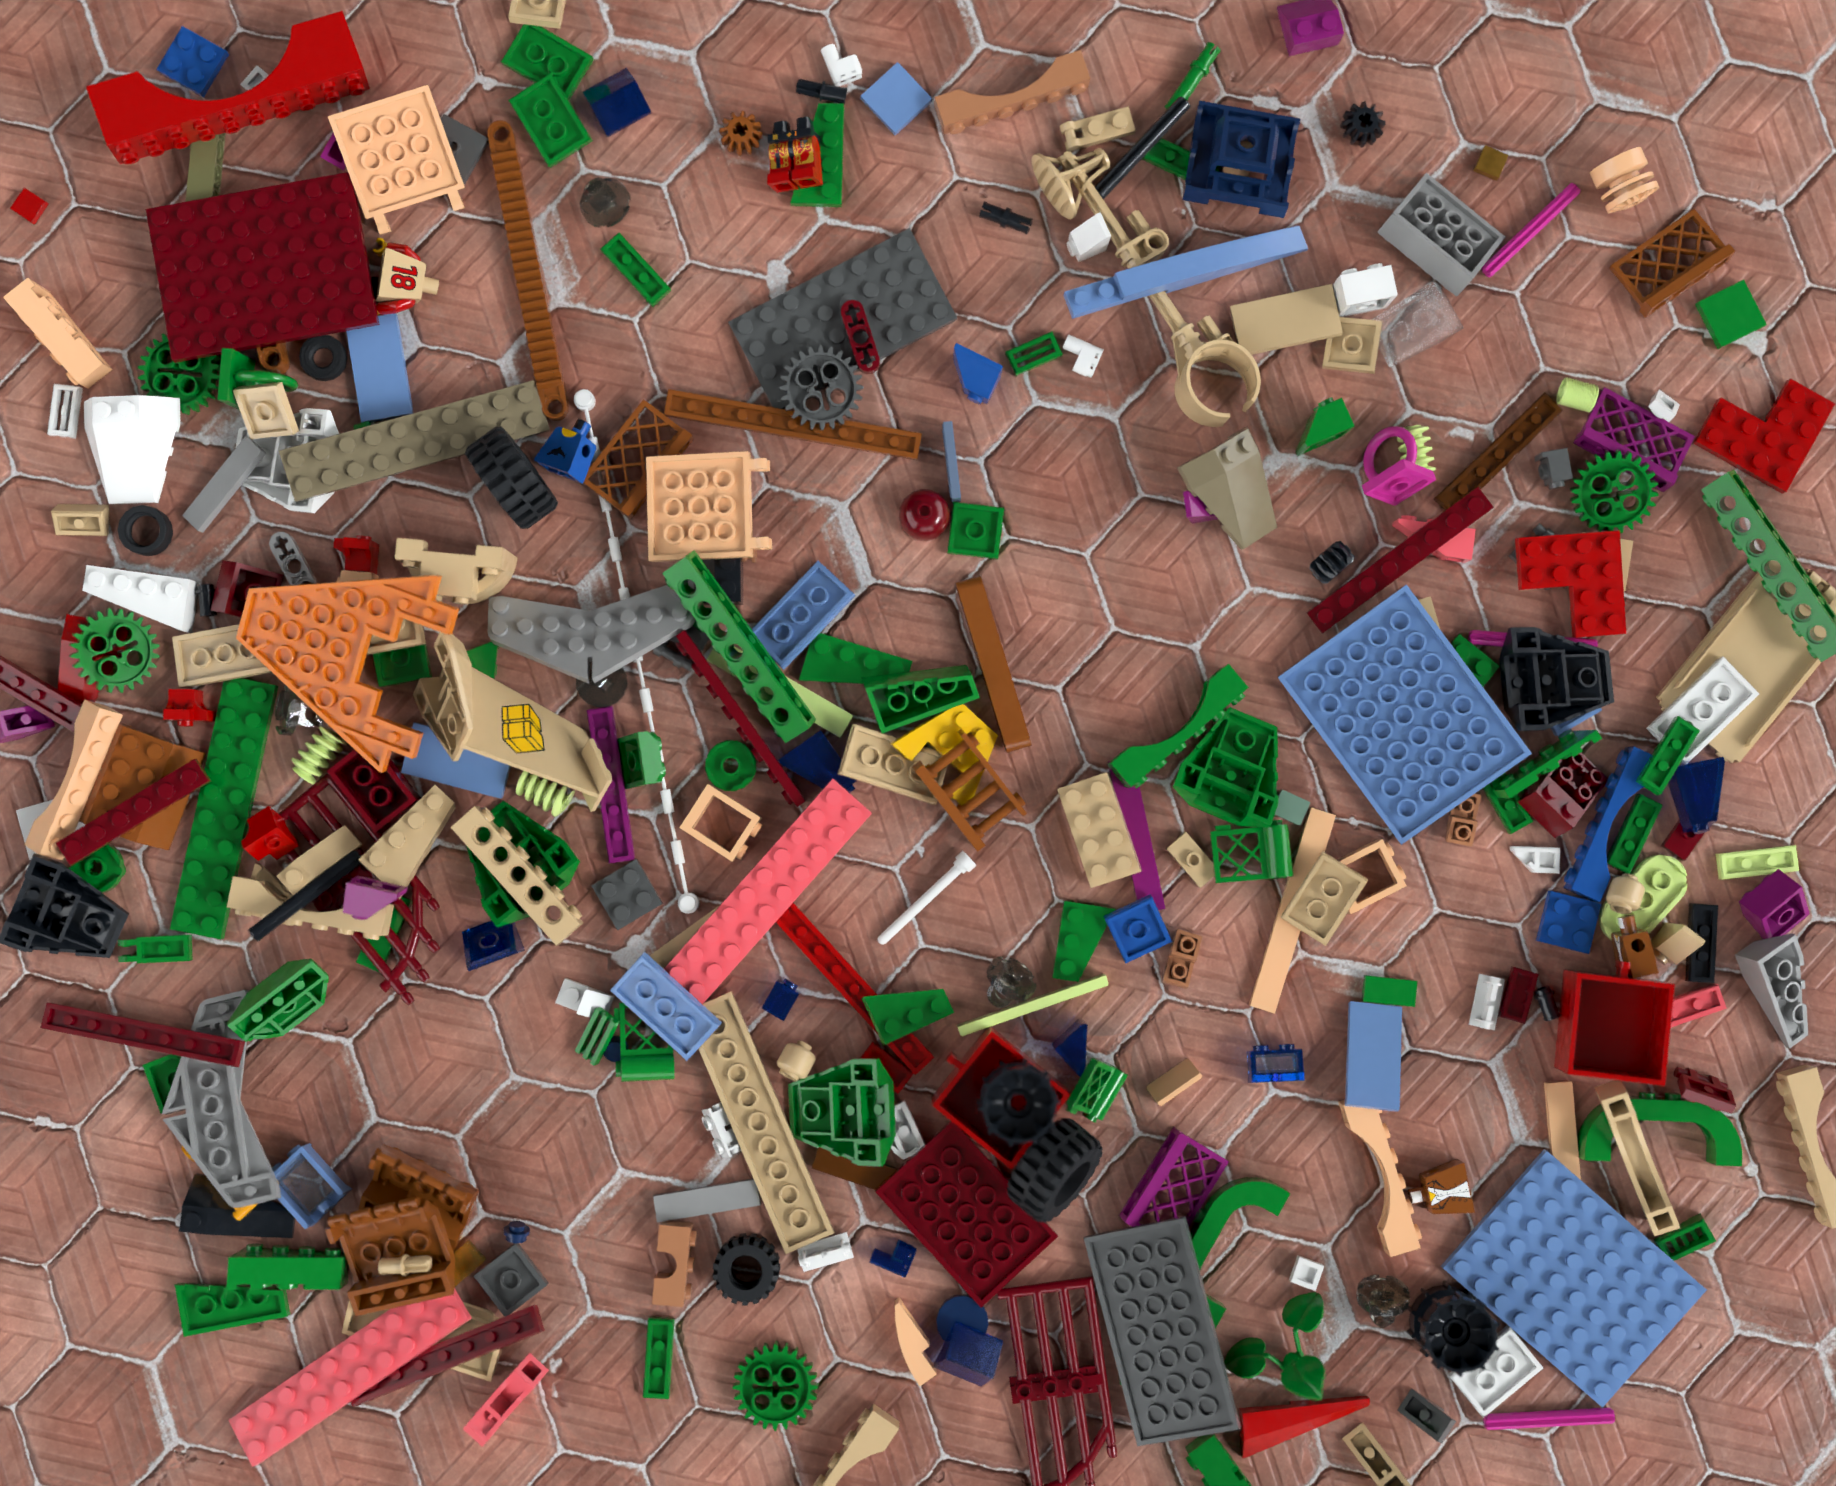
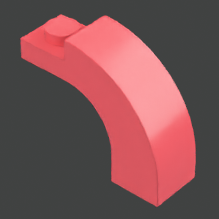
M529 1353L464 1426L463 1430L483 1447L549 1370Z

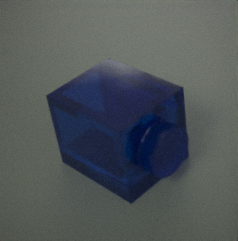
M784 978L783 981L778 979L761 1008L784 1021L801 993L797 990L798 985L787 978Z

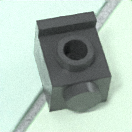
M1567 448L1541 452L1534 457L1535 462L1540 461L1539 476L1541 480H1544V485L1549 486V490L1565 487V482L1573 479Z

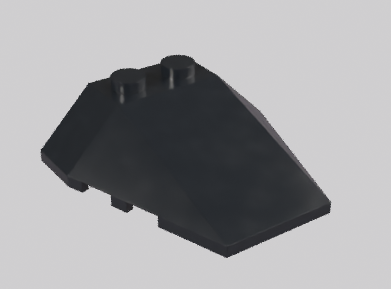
M1536 627L1508 628L1499 657L1504 711L1518 731H1543L1614 703L1609 651L1582 642H1573L1564 639V636L1552 635Z
M34 853L24 875L25 879L12 911L0 933V944L23 952L42 950L49 951V954L69 952L75 953V956L110 958L129 912L62 863Z

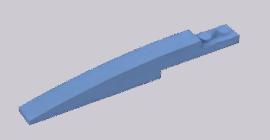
M1300 226L1280 229L1197 249L1115 273L1114 277L1065 291L1063 296L1070 315L1074 319L1162 291L1170 293L1307 251L1308 246Z

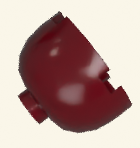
M920 489L910 493L904 498L899 508L901 528L907 535L917 541L937 539L949 524L950 511L948 504L940 494L933 490Z

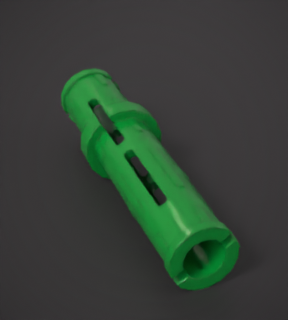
M1212 42L1206 43L1205 48L1197 60L1192 61L1190 64L1191 69L1168 103H1166V110L1178 97H1183L1186 100L1189 99L1201 79L1208 75L1210 72L1209 67L1218 54H1220L1221 50L1218 46L1215 50H1212L1215 44Z

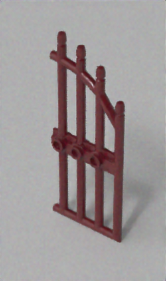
M328 773L279 813L284 818V821L290 819L309 844L314 847L321 841L297 811L310 802L333 832L341 828L342 825L318 797V794L330 785L375 842L383 836L382 833H375ZM360 847L356 850L361 857L366 853ZM294 849L285 855L291 863L299 857ZM360 864L312 901L313 905L319 912L342 909L346 882L356 876L374 880L378 879ZM416 875L409 883L412 886V911L402 899H396L392 902L397 911L412 928L407 945L401 941L391 927L389 928L388 935L385 936L402 957L393 970L390 969L369 941L363 938L361 932L354 931L353 935H350L385 978L379 984L380 988L387 992L392 987L408 1006L415 1000L399 980L407 966L416 973V976L422 982H426L430 978L427 971L422 968V965L414 957L419 939L427 944V948L435 954L440 950L438 943L432 939L430 933L423 926V901L427 903L426 905L433 912L438 910L440 906Z
M1093 1276L1003 1288L997 1295L998 1300L1006 1299L1017 1374V1376L1009 1377L1013 1404L1021 1403L1032 1486H1069L1082 1473L1084 1474V1480H1086L1085 1486H1096L1094 1482L1093 1461L1104 1442L1107 1444L1106 1449L1109 1458L1117 1457V1445H1115V1430ZM1084 1288L1095 1364L1079 1367L1068 1292V1290ZM1058 1292L1069 1368L1053 1371L1042 1294ZM1032 1295L1043 1371L1033 1374H1027L1016 1298ZM1099 1392L1103 1425L1090 1445L1083 1394ZM1073 1396L1081 1460L1067 1472L1057 1398ZM1047 1399L1058 1479L1043 1485L1031 1402Z

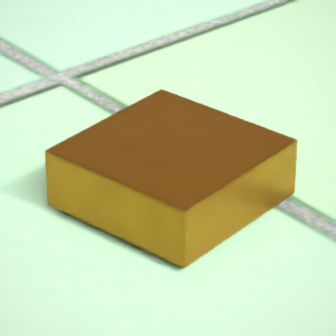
M1485 145L1473 171L1497 181L1509 155Z

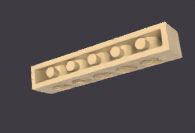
M474 806L451 827L452 830L555 945L561 944L583 924V921L580 919L582 914L574 905H567L563 900L565 897L563 892L556 885L550 886L545 880L547 878L546 873L538 865L533 867L528 861L530 858L529 854L521 846L516 848L510 841L513 838L503 826L499 828L492 821L495 819L494 815L486 807ZM483 827L488 828L490 831V838L486 842L479 838V831ZM499 847H504L508 851V857L505 861H500L496 856V851ZM517 866L525 870L526 875L522 881H518L514 877V869ZM534 886H539L543 890V897L539 901L531 896V890ZM552 905L557 906L561 911L558 920L551 919L548 914L549 908Z

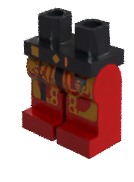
M807 116L798 118L796 120L797 130L790 131V124L787 121L774 122L773 134L767 135L770 159V174H767V184L777 193L797 190L798 186L803 189L823 185L819 146L820 136L814 131L813 121Z

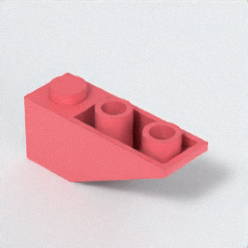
M1403 515L1401 519L1395 520L1392 526L1409 537L1432 519L1422 522L1417 521L1415 516ZM1467 527L1434 551L1432 555L1439 560L1466 563L1472 560L1476 529Z

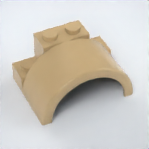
M397 538L395 559L402 562L403 567H407L413 577L442 576L435 599L442 602V599H445L452 603L468 605L488 600L489 597L495 596L507 585L517 564V557L503 547L476 545V555L427 551L428 543L424 540ZM482 569V574L486 576L478 581V571Z

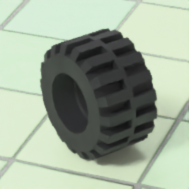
M746 1233L740 1234L739 1237L733 1236L727 1243L723 1244L713 1264V1280H716L715 1286L717 1290L723 1292L722 1296L725 1299L727 1297L732 1299L731 1303L737 1304V1301L742 1302V1306H748L749 1302H753V1305L757 1304L760 1299L763 1298L765 1300L776 1286L780 1272V1257L778 1252L775 1253L774 1245L772 1243L769 1245L766 1242L767 1239L763 1236L761 1239L756 1237L757 1234L751 1233V1236H746ZM744 1255L755 1258L762 1267L760 1278L753 1282H743L737 1279L731 1268L734 1259Z

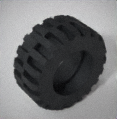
M503 427L493 428L467 447L465 455L501 507L521 529L530 528L556 509L558 501L552 491Z
M1061 1118V1120L1055 1121V1128L1050 1127L1044 1135L1036 1139L1037 1144H1032L1028 1147L1024 1156L1018 1161V1165L1013 1170L1012 1177L1008 1181L1007 1193L1010 1200L1037 1222L1046 1223L1060 1215L1087 1185L1102 1157L1103 1148L1101 1142L1073 1119Z

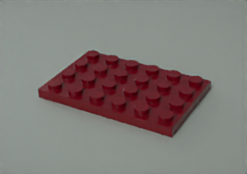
M951 1120L875 1189V1193L981 1308L1058 1237V1234L1047 1222H1037L1010 1200L1007 1193L1008 1179L965 1132Z

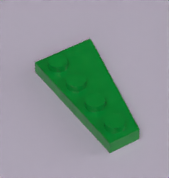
M818 103L813 125L814 131L820 136L819 146L823 185L803 189L798 186V189L793 192L790 204L791 206L842 207L844 104Z
M1572 729L1563 732L1558 736L1559 740L1556 743L1541 748L1536 758L1524 761L1518 766L1519 770L1501 778L1499 785L1493 789L1497 798L1510 799L1538 781L1539 777L1537 774L1543 775L1550 771L1552 772L1560 766L1559 760L1570 756L1575 757L1583 751L1581 749L1582 745L1587 742L1595 744L1602 737L1597 730L1572 731Z

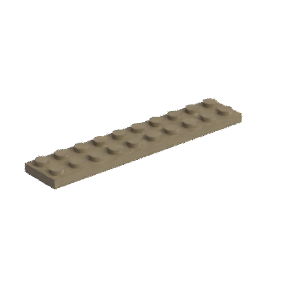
M532 380L279 450V454L295 502H300L463 456L469 445L495 427H503L514 441L548 432L550 429L546 416L542 411V404L535 382Z

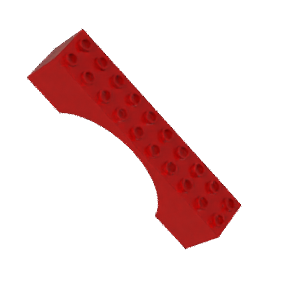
M343 11L292 25L288 47L278 66L261 83L233 97L219 100L182 98L154 86L138 71L86 86L106 145L119 164H133L138 162L140 158L160 156L167 150L173 148L183 149L196 141H210L217 134L236 133L243 127L249 125L259 126L264 124L266 120L273 118H286L292 112L299 110L309 111L314 109L316 105L335 103L345 96H359L365 90H369L370 86Z

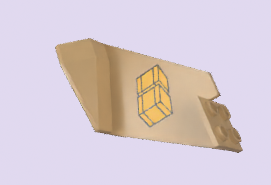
M439 632L434 648L443 667L439 677L420 678L413 696L422 717L451 759L458 761L463 749L472 751L583 793L590 812L595 811L608 789L612 777L610 771L605 766L601 750L597 748L594 738L590 739L586 730L473 668L464 644L453 634L447 635Z

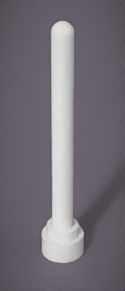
M963 850L955 857L954 866L878 936L880 944H886L959 874H964L966 871L970 872L977 866Z

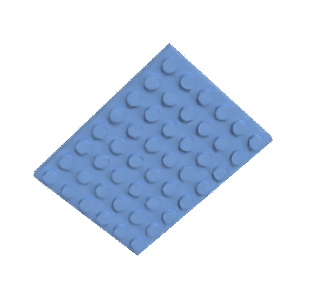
M1407 585L1400 588L1278 676V679L1401 845L1532 754Z
M1545 1149L1441 1265L1446 1272L1477 1299L1484 1302L1493 1313L1602 1408L1707 1291V1289Z

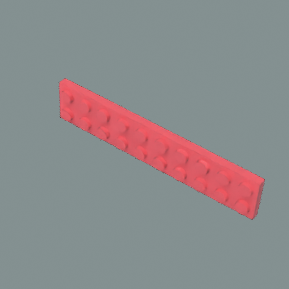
M832 778L665 966L664 970L703 1004L869 818L872 812Z
M455 1287L453 1295L389 1309L229 1419L228 1421L252 1467L268 1459L472 1319Z

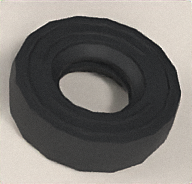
M323 335L309 338L300 349L299 359L301 367L307 375L315 380H334L346 368V350L341 342L332 336ZM319 349H329L333 356L332 362L327 367H318L314 362L315 353Z

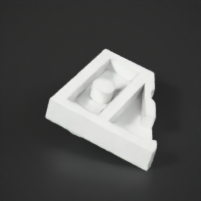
M903 1100L895 1104L896 1136L891 1149L904 1160L913 1156L925 1145V1141L906 1101Z

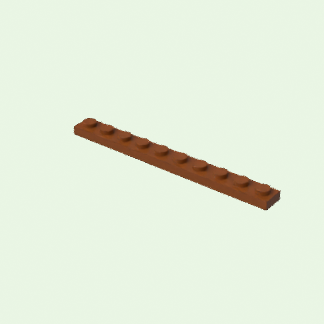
M668 389L664 410L666 417L918 460L922 433L844 420V425L842 426L837 421H834L835 427L833 430H831L828 423L825 424L823 431L820 430L819 424H815L814 428L810 430V422L806 421L801 426L800 421L802 418L800 416L792 419L795 411H785V409Z

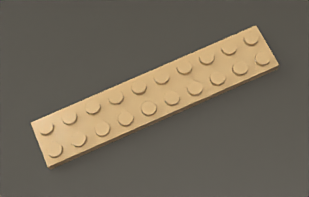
M403 618L397 641L391 642L372 635L367 655L426 644L423 625ZM239 624L172 637L179 688H189L271 673V671L236 639Z
M730 991L703 1003L702 1005L716 1016L722 1024L700 1046L699 1051L785 1254L833 1234L834 1229L733 992Z

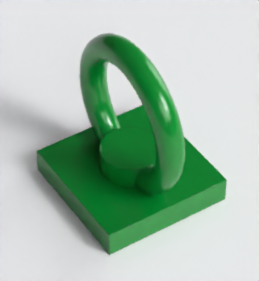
M222 348L217 400L240 410L233 390L237 387L282 382L285 392H293L298 388V382L294 378L279 373L255 370V360L232 348Z

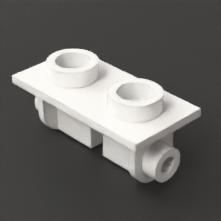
M1479 974L1469 1025L1495 1030L1505 979Z
M719 1102L712 1106L713 1111L711 1108L701 1110L704 1115L702 1122L706 1130L711 1131L714 1138L712 1144L716 1153L721 1155L722 1158H729L732 1156L730 1150L732 1154L740 1152L741 1148L733 1129L725 1130V1126L729 1125L730 1122L722 1103Z
M847 1232L817 1240L797 1249L799 1264L802 1266L803 1272L854 1258Z

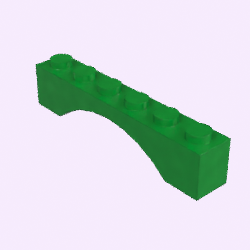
M1230 664L1221 667L1204 682L1202 694L1195 711L1178 732L1156 744L1128 747L1111 760L1107 766L1126 788L1132 786L1138 788L1148 779L1145 776L1152 769L1157 772L1167 763L1166 757L1172 752L1174 755L1180 753L1187 746L1186 740L1191 736L1194 739L1200 736L1206 730L1204 726L1211 719L1213 722H1216L1226 713L1224 711L1225 707L1230 703L1234 706L1245 697L1243 692L1249 687Z

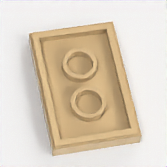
M1323 851L1281 918L1326 946L1368 882V879Z

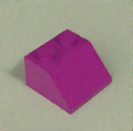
M1301 0L1277 6L1289 56L1336 46L1344 35L1339 10L1332 0Z
M1779 869L1773 874L1767 875L1761 884L1752 891L1745 893L1739 901L1743 916L1762 939L1787 934L1810 914L1802 886Z

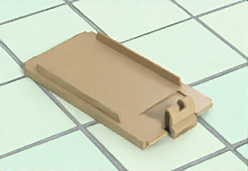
M1775 560L1769 562L1770 570L1779 573L1781 570L1780 564ZM1806 569L1805 572L1826 602H1830L1829 606L1836 614V589L1813 570ZM1758 572L1656 696L1658 700H1661L1659 705L1662 707L1661 710L1664 711L1719 657H1724L1759 693L1746 708L1707 744L1716 751L1715 754L1720 759L1729 763H1739L1821 663L1818 658H1813L1807 650L1808 643L1804 637H1799L1795 633L1791 625L1793 622L1788 614L1784 615L1779 610L1776 604L1778 600L1774 594H1770L1765 590L1761 582L1763 578ZM1785 582L1784 590L1788 594H1795L1796 587L1793 583ZM1807 604L1799 605V611L1802 615H1811V608ZM1814 627V633L1818 637H1826L1824 627Z

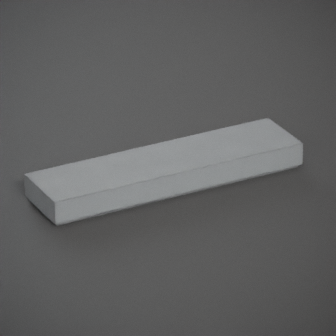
M245 436L182 516L197 531L203 533L267 453L254 440Z
M754 1178L653 1196L657 1222L761 1205L759 1190Z

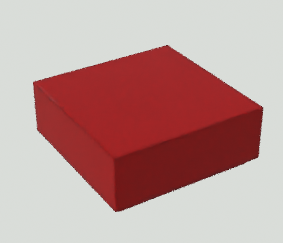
M24 187L10 209L35 225L49 204Z

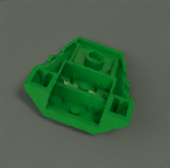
M1229 707L1226 713L1181 763L1172 787L1189 806L1237 826L1270 827L1279 803V796L1277 795L1278 772L1276 767V759L1278 758L1277 726Z
M504 800L490 811L495 817L492 821L499 828L503 826L513 838L510 841L516 848L521 846L529 854L530 858L528 861L533 867L538 865L546 873L547 878L545 880L551 887L556 885L562 891L570 884L580 860L566 841ZM486 827L481 828L479 831V838L483 842L488 841L490 838V831ZM466 845L470 862L474 866L476 885L480 889L482 907L495 926L501 927L530 917ZM499 847L497 849V858L500 861L507 859L508 851L506 848ZM517 866L514 869V877L518 881H522L526 873L522 867ZM534 886L531 890L533 899L539 901L543 897V890L539 886Z
M855 1058L788 1084L790 1128L795 1139L816 1148L821 1147L830 1151L832 1155L842 1156L851 1160V1163L858 1166H884L896 1136L894 1082L880 1059Z

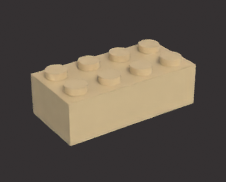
M1109 772L1057 789L1091 888L1142 871Z

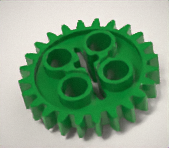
M163 333L162 342L153 339L155 347L152 349L146 346L149 355L140 357L146 362L145 365L138 366V369L144 371V374L140 375L138 379L146 382L140 387L141 390L148 392L146 396L180 398V413L182 411L186 415H190V409L200 412L199 404L208 407L206 399L208 397L216 399L212 391L218 390L219 387L216 385V381H219L217 372L220 371V365L216 364V362L221 357L215 355L199 358L197 365L194 367L191 364L192 360L177 363L172 361L167 364V357L171 354L168 336ZM169 369L176 372H183L185 370L192 374L202 373V377H193L185 374H178L177 376L169 372L160 373L159 370ZM169 379L170 385L164 390V382ZM194 382L195 388L189 393L188 387Z
M1616 449L1614 456H1611L1610 452L1605 450L1604 458L1602 459L1599 455L1594 454L1596 462L1591 463L1585 460L1588 468L1586 470L1578 468L1577 470L1582 475L1581 478L1573 477L1572 479L1578 484V487L1570 488L1572 493L1577 494L1570 501L1575 504L1579 503L1573 509L1574 512H1583L1579 519L1582 522L1589 519L1587 522L1589 528L1597 524L1598 532H1601L1604 527L1607 528V531H1613L1614 527H1617L1618 531L1620 530V533H1623L1625 525L1633 530V522L1635 520L1640 524L1643 523L1640 517L1642 514L1651 515L1646 508L1648 506H1656L1651 497L1659 496V493L1651 488L1659 484L1655 480H1650L1656 475L1655 472H1645L1650 465L1647 462L1639 465L1642 459L1639 455L1631 460L1632 453L1630 451H1627L1624 457H1622L1619 449ZM1631 471L1632 476L1627 482L1619 481V476L1622 472ZM1596 477H1605V483L1602 487H1592V482ZM1634 485L1638 486L1635 490H1626ZM1613 487H1616L1618 490H1620L1616 492L1615 497H1612L1609 494L1612 492ZM1592 494H1603L1595 498L1590 497ZM1626 497H1636V501L1631 507L1623 506V501ZM1609 502L1607 511L1603 513L1596 511L1599 503Z
M108 608L106 609V616H103L100 611H96L95 620L86 616L88 625L78 624L77 626L82 631L81 634L72 633V636L78 639L77 643L69 644L70 647L76 648V652L70 654L69 657L78 659L72 667L82 668L78 676L85 677L88 675L87 685L97 681L96 689L101 690L106 685V690L109 693H112L114 686H116L120 693H123L124 685L130 690H134V681L143 685L144 682L141 676L151 677L152 675L147 669L149 667L157 668V665L151 662L152 658H160V655L153 653V649L160 647V645L151 642L157 635L147 633L151 625L141 626L143 617L133 620L134 612L131 611L124 617L123 609H118L114 615L112 610ZM124 626L128 630V637L120 641L116 637V631ZM99 636L103 640V646L101 649L94 651L90 646L92 638ZM134 640L137 641L135 646L117 651V657L109 654L96 661L92 660L93 656L111 651L112 645L122 647ZM131 651H136L139 656L137 663L134 665H130L126 659L127 654ZM109 660L113 663L114 669L112 673L105 675L101 671V665Z
M775 1341L773 1349H770L768 1344L764 1343L762 1352L757 1347H754V1357L747 1353L745 1355L747 1364L740 1362L738 1368L742 1372H735L734 1378L740 1381L733 1384V1389L740 1391L734 1395V1400H742L738 1410L746 1408L747 1411L744 1418L747 1419L753 1415V1425H756L760 1420L763 1421L764 1430L769 1423H772L774 1431L777 1430L778 1423H782L786 1430L790 1420L796 1426L798 1424V1415L801 1418H806L807 1413L804 1408L808 1410L813 1409V1404L809 1400L817 1399V1394L811 1391L818 1389V1383L812 1382V1380L817 1378V1372H809L813 1367V1362L805 1364L804 1361L807 1354L805 1353L798 1357V1347H795L790 1352L788 1351V1343L784 1345L783 1349H779L777 1341ZM787 1367L792 1368L796 1375L792 1378H787L782 1374V1370ZM766 1368L770 1375L766 1378H761L756 1374V1369ZM774 1381L778 1382L777 1384L780 1386L777 1391L772 1386ZM753 1384H757V1385H759L760 1387H758V1388H753L752 1385H753ZM793 1384H798L799 1387H798V1388H795V1387H792L791 1385H793ZM764 1394L769 1398V1402L767 1404H760L757 1402L756 1396ZM791 1394L795 1397L796 1401L793 1404H786L783 1402L782 1396Z

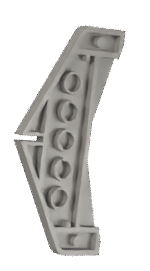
M688 580L689 586L695 589V583ZM668 585L591 611L504 596L489 597L488 636L493 644L588 684L590 662H592V679L596 683L677 636L682 631L689 629L695 622L691 612L682 606L678 594Z
M249 990L225 994L201 1002L191 1030L242 1040L227 1026V1022ZM247 1042L244 1044L239 1067L181 1057L162 1114H171L186 1110V1114L166 1118L163 1121L227 1204L235 1208L281 1198L279 1183L240 1100Z

